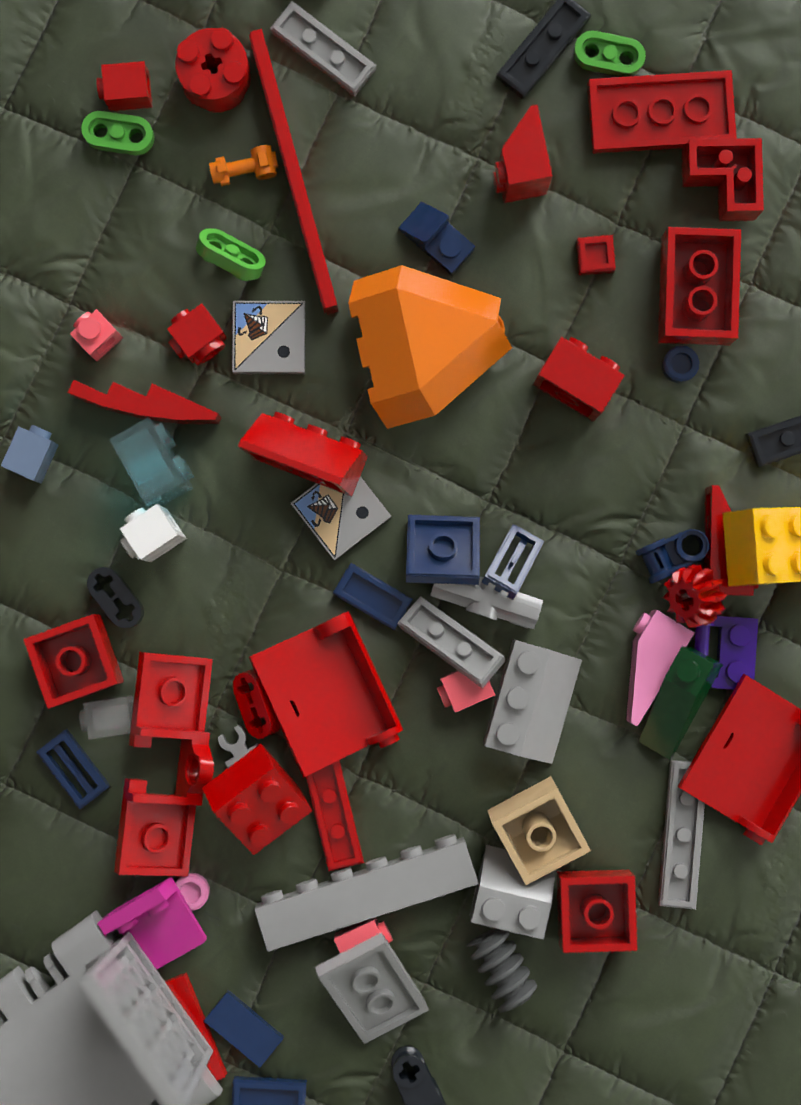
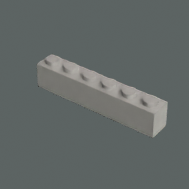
M455 834L435 840L436 846L422 850L420 845L402 850L400 852L401 857L387 861L386 856L366 862V868L356 872H352L351 868H345L330 874L331 880L317 883V879H311L297 884V891L283 895L282 890H276L262 895V902L257 903L254 910L267 951L477 885L478 880L464 837L457 839Z

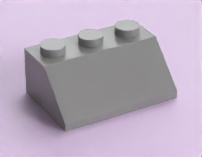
M512 640L484 736V746L552 764L582 660L525 642Z

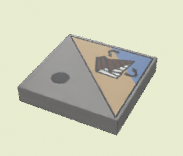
M233 301V374H305V301Z
M361 476L352 497L316 483L291 502V505L334 560L338 559L391 518L389 512Z

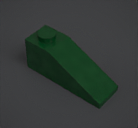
M681 646L663 680L639 742L667 759L672 760L723 664L692 647Z

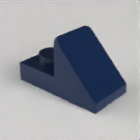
M422 201L398 227L399 231L451 276L475 250V245L449 224V216Z

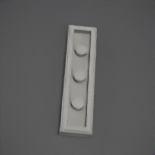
M670 760L658 905L664 907L696 909L705 803L677 787L690 766V761Z

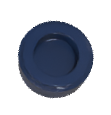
M676 346L670 349L662 360L664 375L675 383L689 381L696 375L699 369L698 355L687 346Z

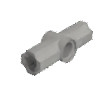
M480 577L479 585L434 583L430 595L432 597L466 607V611L493 620L499 618L527 629L534 630L543 603L541 599L520 592L512 600L507 597L508 592L502 590L499 593L494 590L495 585L489 582L488 586L483 584L481 581L484 577Z

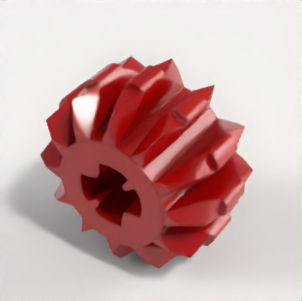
M694 564L687 568L683 567L672 573V578L664 583L669 592L662 598L670 603L667 612L676 613V623L683 624L686 622L688 628H696L701 625L706 626L713 623L717 619V615L725 610L721 601L724 600L727 594L721 592L719 588L723 580L713 579V569L707 568L703 570L701 564Z

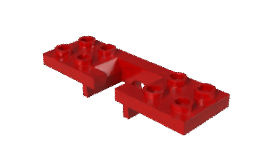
M139 652L129 745L151 748L152 737L181 739L175 795L146 793V780L125 778L114 872L118 875L188 877L196 806H202L204 793L202 787L212 780L214 773V762L209 747L210 733L205 731L213 659Z

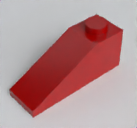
M711 485L705 488L704 534L709 541V551L704 557V569H713V579L723 580L719 588L727 596H754V589H758L759 585L728 586L723 513L732 511L720 486Z

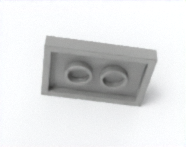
M382 932L315 967L318 978L364 1044L429 1011L424 997Z

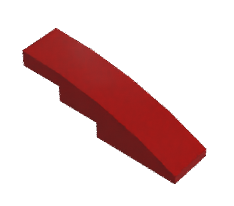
M73 380L68 394L76 399L111 412L144 420L175 424H219L222 418L217 412L153 383L146 396L115 382H112L107 395L76 380Z

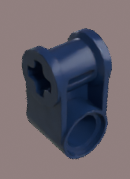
M689 529L667 539H660L635 552L637 556H642L650 574L648 580L652 584L672 575L677 569L686 567L704 558L709 551V541L707 536L700 530ZM688 535L695 537L699 542V551L694 556H688L682 550V541Z

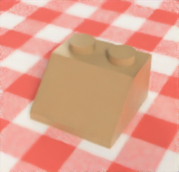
M551 776L487 810L497 834L525 885L591 851Z

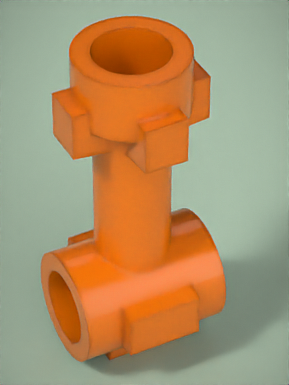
M261 145L250 150L252 158L226 163L224 156L215 158V162L209 163L213 184L229 185L230 177L255 172L256 179L258 180L273 178L277 176L276 168H279L276 153L272 152L270 145Z

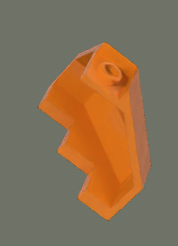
M403 265L354 280L348 305L351 318L358 317L362 337L356 340L362 367L369 368L374 387L367 389L370 403L387 429L436 416L512 349L505 335L503 320L499 315L501 298Z

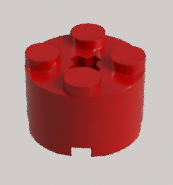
M226 28L201 29L189 35L178 45L175 60L176 73L182 89L190 102L214 113L231 110L241 103L250 87L251 70L243 45ZM216 67L218 72L211 74L210 69Z

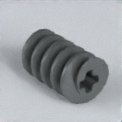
M494 928L477 936L466 946L476 945L478 948L471 955L472 960L484 959L485 962L478 968V972L491 973V976L484 984L486 987L498 986V989L491 997L493 1000L504 998L505 1002L498 1008L499 1013H502L527 1002L536 990L537 984L535 980L527 979L530 974L529 968L527 966H520L524 960L520 953H513L517 947L514 940H506L510 932Z

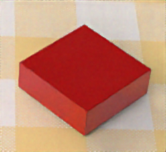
M613 235L579 237L576 239L579 276L614 273L616 271Z

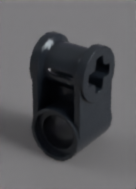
M409 1045L395 1050L391 1059L392 1072L404 1105H446L435 1078L432 1077L421 1052L414 1046ZM409 1061V1064L414 1066V1070L408 1072L406 1068H403L402 1064Z

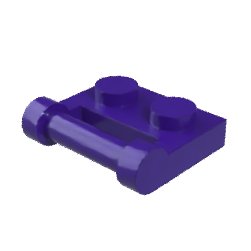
M717 616L713 623L696 627L694 649L707 656L709 653L710 626L719 627L717 661L723 664L711 688L735 689L743 674L755 680L758 619Z

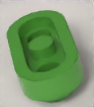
M587 31L581 34L575 43L573 51L574 59L581 68L618 77L636 75L641 70L646 57L644 47L637 40L599 31ZM589 48L594 49L597 52V56L593 58L588 57L585 54V50ZM628 56L632 63L625 65L621 63L620 57Z
M94 111L84 118L81 126L82 135L86 142L92 148L102 151L142 155L152 148L155 140L151 125L147 120L139 116ZM98 129H108V132L104 137L100 138L96 136V132ZM135 133L143 135L142 140L138 143L131 141V137Z
M209 228L200 232L196 251L203 260L215 264L243 281L256 280L261 276L266 263L265 257L261 252L218 229Z

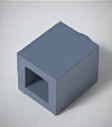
M31 425L28 431L18 426L1 467L41 484L59 445L49 440L52 433Z

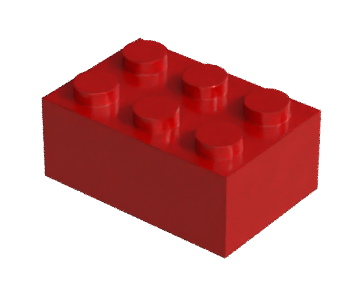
M668 227L661 237L658 343L730 346L738 339L741 229Z

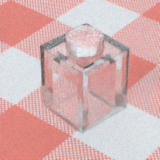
M133 695L83 703L84 710L79 713L82 732H87L88 740L130 734L134 704Z

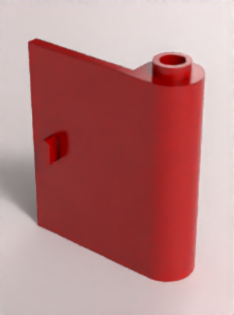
M349 611L248 657L303 777L369 745L378 743L381 749L400 740L398 733L404 729ZM291 702L293 703V705H294V707H295V709H296L298 715H296L295 710H294V708H293Z
M743 674L677 787L744 826L746 830L743 835L761 846L765 840L773 843L801 795V709Z

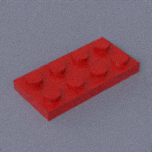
M732 70L589 79L587 83L592 154L684 148L689 139H737Z

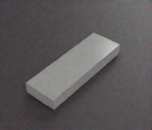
M291 1L270 28L274 36L354 97L376 70V64L293 1Z
M421 596L398 622L399 628L481 688L487 684L505 662V657Z

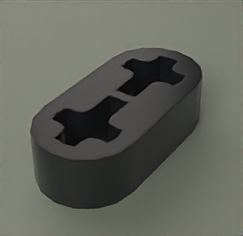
M107 567L93 570L88 577L87 588L106 615L118 627L133 628L137 626L143 619L144 608L120 574L114 569ZM100 575L103 577L112 576L113 581H111L110 587L116 593L113 597L106 590H97L96 587L100 584L98 580ZM120 599L126 606L134 605L135 609L132 611L134 619L132 621L127 618L119 619L118 615L122 611L115 601Z

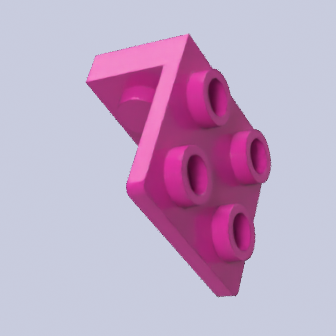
M172 876L113 909L97 922L104 935L115 929L118 930L119 934L122 933V935L130 931L156 970L207 940L204 931Z

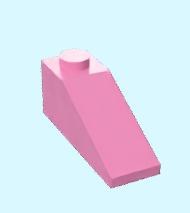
M651 610L649 615L644 612L633 629L637 635L633 640L626 721L637 727L658 694L663 680L681 646H687L694 635L693 631L680 623H676L675 620L659 610Z

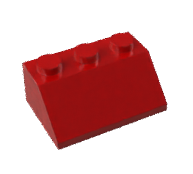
M275 412L273 417L262 413L240 439L238 447L254 460L351 497L368 458L360 450V443L341 436L339 441L326 437L328 434L326 430L308 424L306 429L294 425L295 419L279 412Z

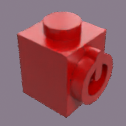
M202 303L192 311L185 309L178 313L171 320L173 325L167 328L173 336L168 343L179 358L182 359L187 355L191 362H195L197 366L215 357L225 347L223 342L227 339L225 333Z

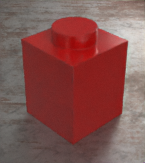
M145 61L101 65L102 77L96 80L99 100H104L110 111L153 108L150 73Z

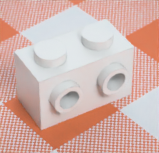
M158 504L146 511L142 507L132 512L125 518L127 524L120 528L125 536L120 541L127 553L132 558L136 557L138 560L153 562L187 539L169 511Z

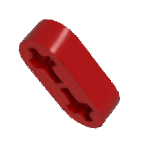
M254 669L239 673L233 680V692L246 729L257 739H263L279 731L280 725ZM249 683L253 684L254 690L249 689ZM264 717L266 724H262L260 718Z

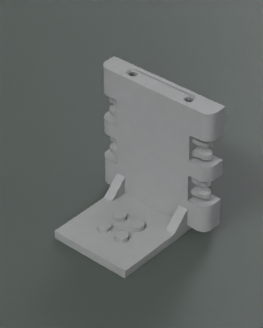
M97 910L52 942V949L55 955L49 953L43 957L46 969L56 982L51 988L41 973L32 966L25 970V973L20 966H17L0 979V1105H208L221 1095L222 1087L206 1066L213 1053L209 1043L130 931L118 940L112 931L104 935L97 924L102 919Z

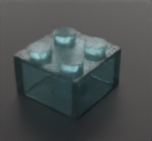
M147 418L110 438L113 447L146 505L150 507L156 504L163 506L193 489L189 480L194 478V475L185 459H182L180 455L175 456L172 448L177 446L168 428L164 427L162 423L157 425L150 418Z

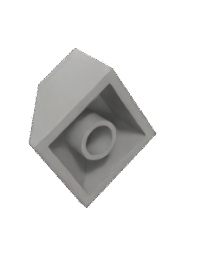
M486 844L477 879L478 884L475 888L469 914L471 922L544 939L552 904L556 870L525 885L507 850Z

